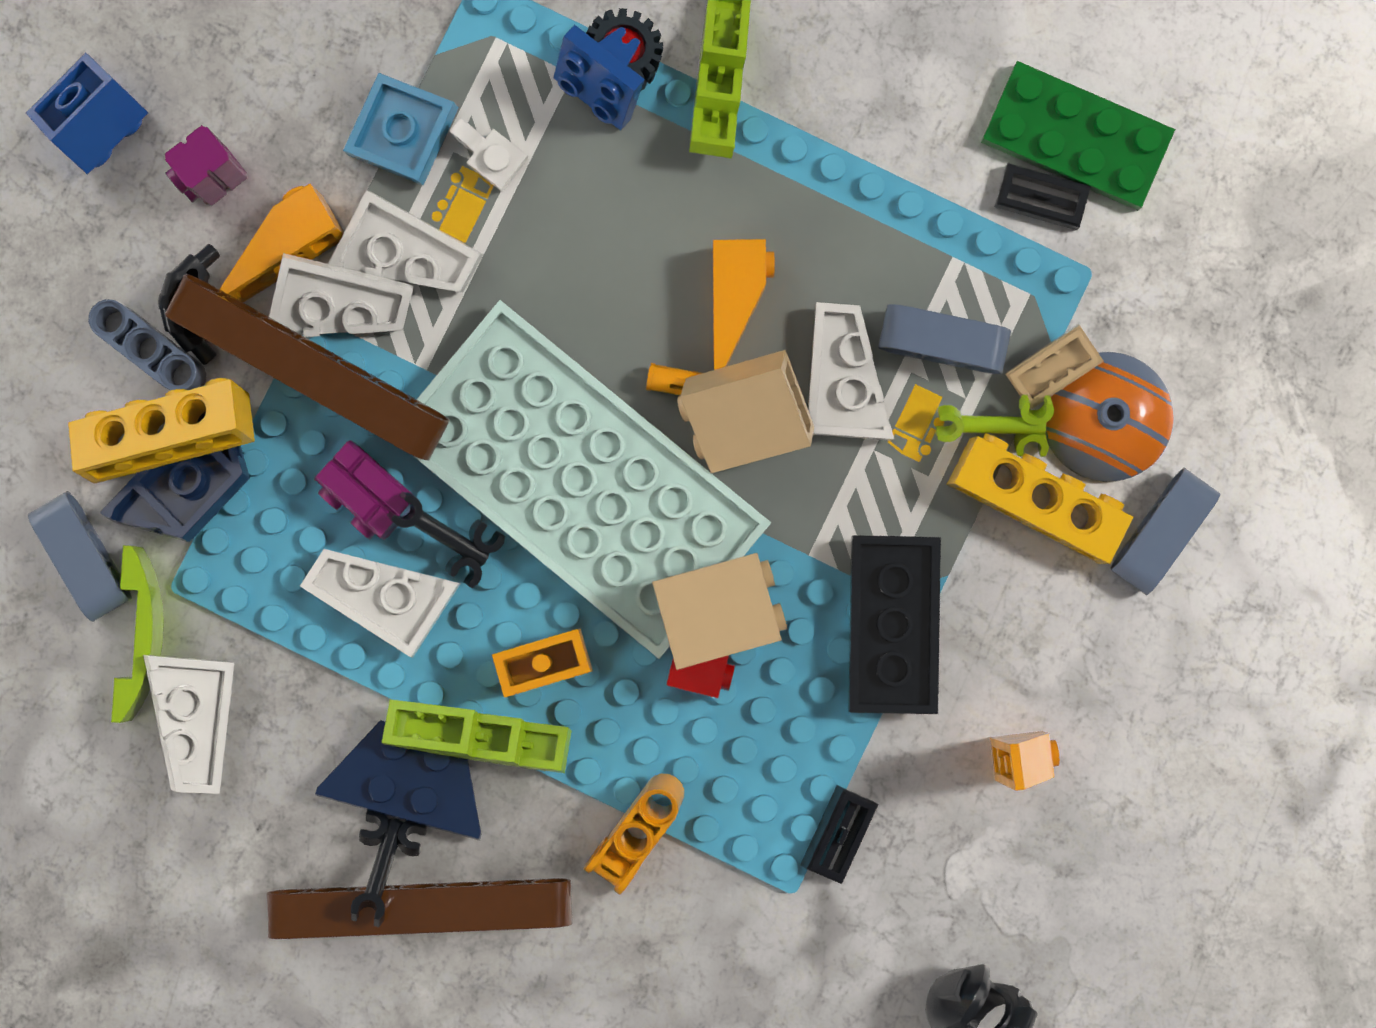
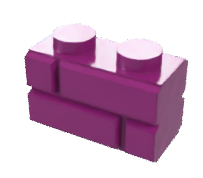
M202 125L186 137L187 142L185 144L179 142L165 153V161L171 167L165 174L182 194L184 193L192 203L199 198L206 205L213 206L227 195L226 189L233 190L247 179V172L229 149L208 127Z
M351 440L347 441L334 455L333 459L315 476L314 480L322 486L318 494L336 510L342 505L355 516L350 523L369 540L375 534L385 540L398 527L388 518L387 514L389 511L400 517L407 515L410 511V504L402 499L400 494L401 492L412 493Z

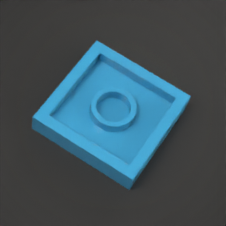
M378 73L343 151L348 156L424 186L459 107L453 101Z

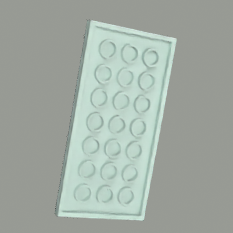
M501 300L497 302L417 398L420 402L446 416L450 421L430 460L415 458L658 659L670 647L652 582L743 557L771 524L756 509Z

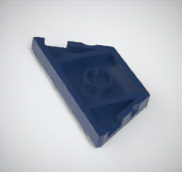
M206 412L201 414L197 423L204 418ZM241 446L137 472L100 513L107 519L117 523L190 542L250 479Z
M382 720L373 727L316 789L315 795L475 840L480 841L482 833L468 759L385 745L382 743L385 721Z

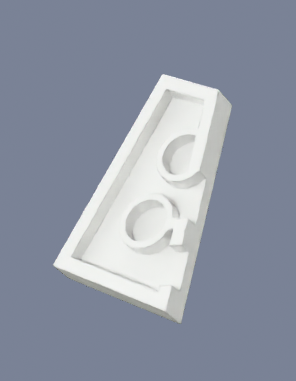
M366 190L328 264L387 279L449 291L464 292L483 254L375 193Z
M283 253L269 317L304 337H317L320 334L342 332L359 334L401 331L404 327L413 285Z
M816 302L808 411L814 424L813 435L893 441L894 436L885 409L884 397L874 366L873 354L860 305Z
M323 549L300 587L413 658L461 583Z
M143 655L171 790L184 793L220 794L234 663Z

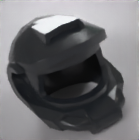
M985 964L953 969L937 978L929 990L925 1008L927 1020L931 1028H977L987 1013L1003 1004L1006 1005L1004 1015L994 1028H1033L1038 1014L1032 1008L1031 1001L1023 997L1018 988L1013 985L993 983L989 979L990 969Z

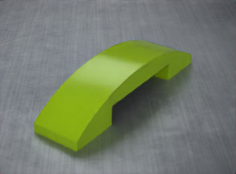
M123 545L120 589L138 590L132 677L114 678L111 722L114 723L132 721L146 700L150 691V685L143 655L161 656L164 631L161 592L152 563L143 547Z

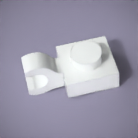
M460 118L450 131L453 134L452 137L473 153L467 161V165L501 192L528 159L527 154L495 129H492L489 135L484 138L471 125Z

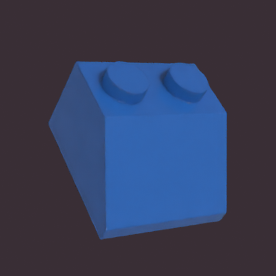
M85 52L26 114L56 147L88 175L94 168L102 166L110 158L112 149L124 137L131 136L140 128L142 119L148 112Z

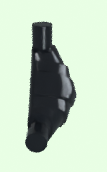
M207 244L195 256L189 254L177 267L166 274L161 293L158 297V309L161 313L164 330L170 333L186 353L191 351L203 365L209 363L217 355L216 352L208 345L204 338L166 317L165 312L185 274L197 277L208 283L210 275L206 269L220 257L219 252L210 244Z

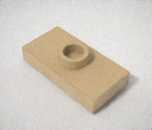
M1078 324L1007 371L1005 375L1020 397L1028 395L1030 409H1033L1044 401L1045 395H1050L1051 397L1104 361Z

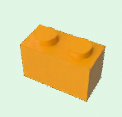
M575 629L491 654L504 698L593 671L581 629Z

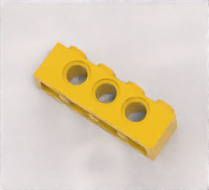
M226 378L209 380L205 383V386L191 390H171L165 393L164 397L149 401L133 400L127 402L125 407L112 411H92L87 413L85 418L68 422L72 471L94 484L255 442L249 393L233 380ZM206 412L204 418L197 423L201 414ZM163 423H165L163 429L159 433H157L159 427ZM124 434L122 440L118 443L119 438Z
M985 433L983 438L979 436L969 438L946 485L1099 564L1111 563L1133 519V516L1122 511L1124 507L1122 502L1101 493L1099 498L1083 491L1086 484L1070 475L1062 473L1061 477L1058 478L1046 472L1047 464L1029 454L1024 453L1022 458L1006 451L1009 444L993 435ZM1000 464L1005 465L1012 474L1011 483L1005 489L998 487L993 479L994 470ZM1039 484L1045 486L1050 493V501L1043 509L1038 508L1032 499L1033 490ZM1078 504L1082 505L1088 513V521L1081 529L1077 528L1071 520L1072 510Z

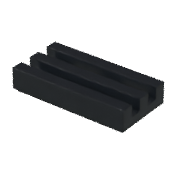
M1007 163L994 207L1078 230L1091 186ZM1014 177L1078 195V200L1076 202L1012 184V179ZM1008 193L1074 212V214L1070 216L1007 198Z
M837 785L800 865L807 870L842 884L879 804ZM860 805L861 807L849 831L847 829L857 806ZM839 845H843L832 870L829 869Z

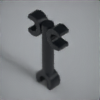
M401 492L400 497L410 504V511L402 517L389 511L387 516L390 521L402 528L414 526L460 554L448 561L445 571L455 577L461 567L469 566V573L465 577L464 583L471 588L478 585L482 576L481 566L486 563L489 553L496 552L502 547L506 536L495 531L489 541L482 542L481 536L487 524L478 519L471 525L469 539L424 512L422 504L415 496L408 492Z
M367 810L366 821L377 824L379 828L376 831L361 829L359 841L368 846L378 844L380 846L365 893L357 896L352 901L351 920L357 921L360 911L363 908L371 907L376 911L374 926L379 927L385 918V905L381 898L397 847L399 846L400 850L408 856H419L421 844L409 841L407 836L413 833L425 836L427 826L410 821L403 823L398 819H388L384 814Z

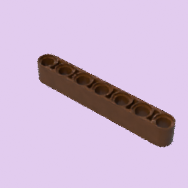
M187 274L183 276L165 312L166 317L417 458L430 460L450 421L435 409L197 277Z
M565 878L386 885L381 898L385 905V918L379 927L374 926L376 911L371 907L363 908L359 913L357 921L351 920L352 901L357 896L365 893L367 886L286 889L267 892L268 938L270 939L539 929L572 925L571 880Z

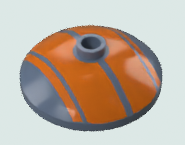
M1100 352L1099 355L1104 362L1051 396L1054 415L1046 423L1045 435L1054 455L1072 472L1090 480L1114 482L1142 473L1159 459L1171 437L1174 420L1173 406L1165 384L1157 373L1144 362L1122 353ZM1110 406H1115L1120 410L1121 417L1118 422H1113L1108 418L1107 410Z

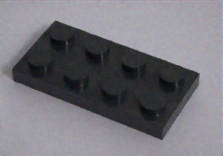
M851 536L848 712L938 714L941 537Z

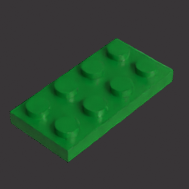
M1017 61L981 143L1063 179L1091 186V191L1139 211L1144 204L1176 129Z

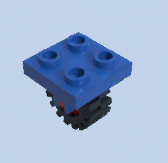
M619 8L617 17L614 16L612 9L605 11L603 19L598 15L593 20L592 26L589 25L586 33L574 24L563 37L553 76L566 94L578 97L591 107L599 120L607 124L611 123L620 131L631 120L640 92L645 89L647 83L651 84L663 52V42L659 43L661 38L659 29L651 32L654 23L649 18L644 23L640 22L642 13L634 11L632 18L627 17V9Z

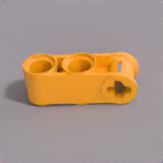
M661 773L653 776L608 837H605L595 849L583 870L587 873L592 871L614 885V892L620 895L632 881L643 861L675 820L684 799L682 783L670 774ZM662 794L667 796L672 804L661 806L653 800L652 795ZM628 828L641 829L646 834V838L633 837L629 833Z

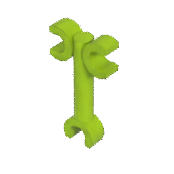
M1022 395L1019 399V409L1022 417L961 415V412L952 405L938 407L939 419L941 421H952L953 423L946 427L936 426L937 439L942 442H951L958 439L962 433L1016 434L1014 446L1017 456H1023L1024 447L1027 443L1037 442L1040 457H1045L1049 450L1045 435L1046 423L1054 415L1052 399L1050 395H1045L1043 406L1038 410H1031L1028 395Z

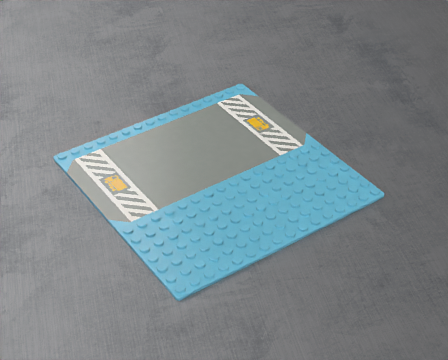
M462 0L419 86V89L453 101L459 107L424 186L378 168L368 191L375 193L479 251L483 256L464 292L403 282L413 285L404 327L401 331L349 334L348 332L328 333L306 338L417 399L497 302L501 300L710 472L706 460H700L696 454L693 444V435L695 433L690 421L685 422L679 412L677 400L680 395L652 390L646 391L649 367L651 363H656V365L700 373L714 370L713 240L766 239V251H774V278H766V287L728 366L786 350L808 408L816 302L860 305L894 440L813 435L810 447L712 473L771 522L744 556L758 553L760 562L769 561L775 586L768 587L767 589L772 605L781 604L787 624V629L780 631L781 641L729 655L727 663L735 665L729 691L720 689L718 698L667 686L673 660L670 647L658 659L413 455L275 378L253 419L255 442L241 445L250 479L194 537L172 581L171 589L175 594L392 700L471 709L482 714L521 718L525 722L569 727L572 733L565 773L537 771L623 813L628 810L653 776L661 773L673 775L683 785L684 799L675 820L666 830V834L787 893H795L807 872V869L800 864L837 785L847 789L883 714L848 712L851 536L941 537V593L983 503L946 484L969 438L976 436L983 438L985 433H962L954 441H939L937 439L936 426L946 427L950 426L953 422L941 421L939 419L938 407L952 405L961 412V415L1022 417L1019 409V399L1021 397L1005 373L1066 332L1090 282L1092 272L1085 265L743 101H740L737 114L735 148L732 159L689 152L697 79L661 62L651 84L647 83L645 89L640 92L631 120L620 131L611 123L607 124L599 120L591 107L578 97L566 94L553 78L564 35L574 24L585 33L588 27L532 0ZM460 118L471 125L484 138L489 135L492 129H495L528 155L527 161L502 192L467 165V161L473 153L452 137L453 134L450 133ZM887 305H904L995 324L1010 329L1011 335L1003 374H990L898 355L879 349ZM987 433L1008 443L1009 446L1006 451H1009L1016 435ZM351 440L417 497L422 504L423 511L467 539H469L471 525L479 519L487 524L481 536L482 542L489 541L495 531L506 536L505 542L499 550L489 553L486 563L481 566L482 576L480 582L474 588H471L464 583L465 577L469 573V566L461 567L455 577L445 571L448 561L460 554L414 526L408 528L398 526L385 540L379 538L376 534L369 540L350 523L355 516L342 505L336 510L318 494L322 486L314 480L315 476L333 459L334 455L343 445ZM1002 464L995 468L993 473L994 480ZM323 549L461 583L413 658L300 587ZM575 629H581L593 669L592 672L504 698L491 654ZM662 794L652 795L653 800L661 806L672 804L667 796Z

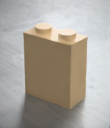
M786 350L686 378L681 395L677 400L679 412L685 422L690 421L695 433L693 435V444L696 454L700 460H706L710 473L811 446L814 424Z
M758 553L652 582L677 670L781 641L780 631L787 629L781 604L772 605L767 589L768 587L775 586L769 561L760 562Z

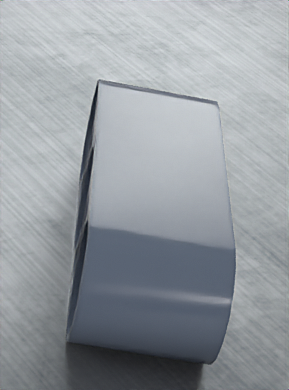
M110 299L99 301L91 308L88 322L92 331L163 387L169 390H191L205 385L206 372L202 364L133 310ZM114 312H120L122 316L120 327L116 331L108 332L106 329L108 316ZM148 338H154L157 344L156 351L151 357L142 359L140 355L142 342ZM188 364L191 369L189 380L185 384L176 385L173 379L176 368L180 365Z
M889 304L886 308L878 348L898 355L990 374H1003L1011 330L995 324L904 305Z
M1182 468L1165 488L1117 555L1110 569L1145 595L1151 593L1213 509L1220 497V493L1186 468Z
M64 492L28 514V519L34 532L86 618L94 622L132 599L130 590L120 589L121 574L84 510L70 492Z

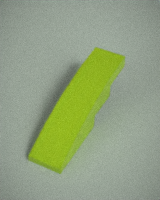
M707 0L689 152L732 159L735 148L737 114L741 100L743 68L747 51L751 0Z
M390 699L382 743L482 762L565 773L572 730L564 726L525 722L521 718L482 714L471 709Z

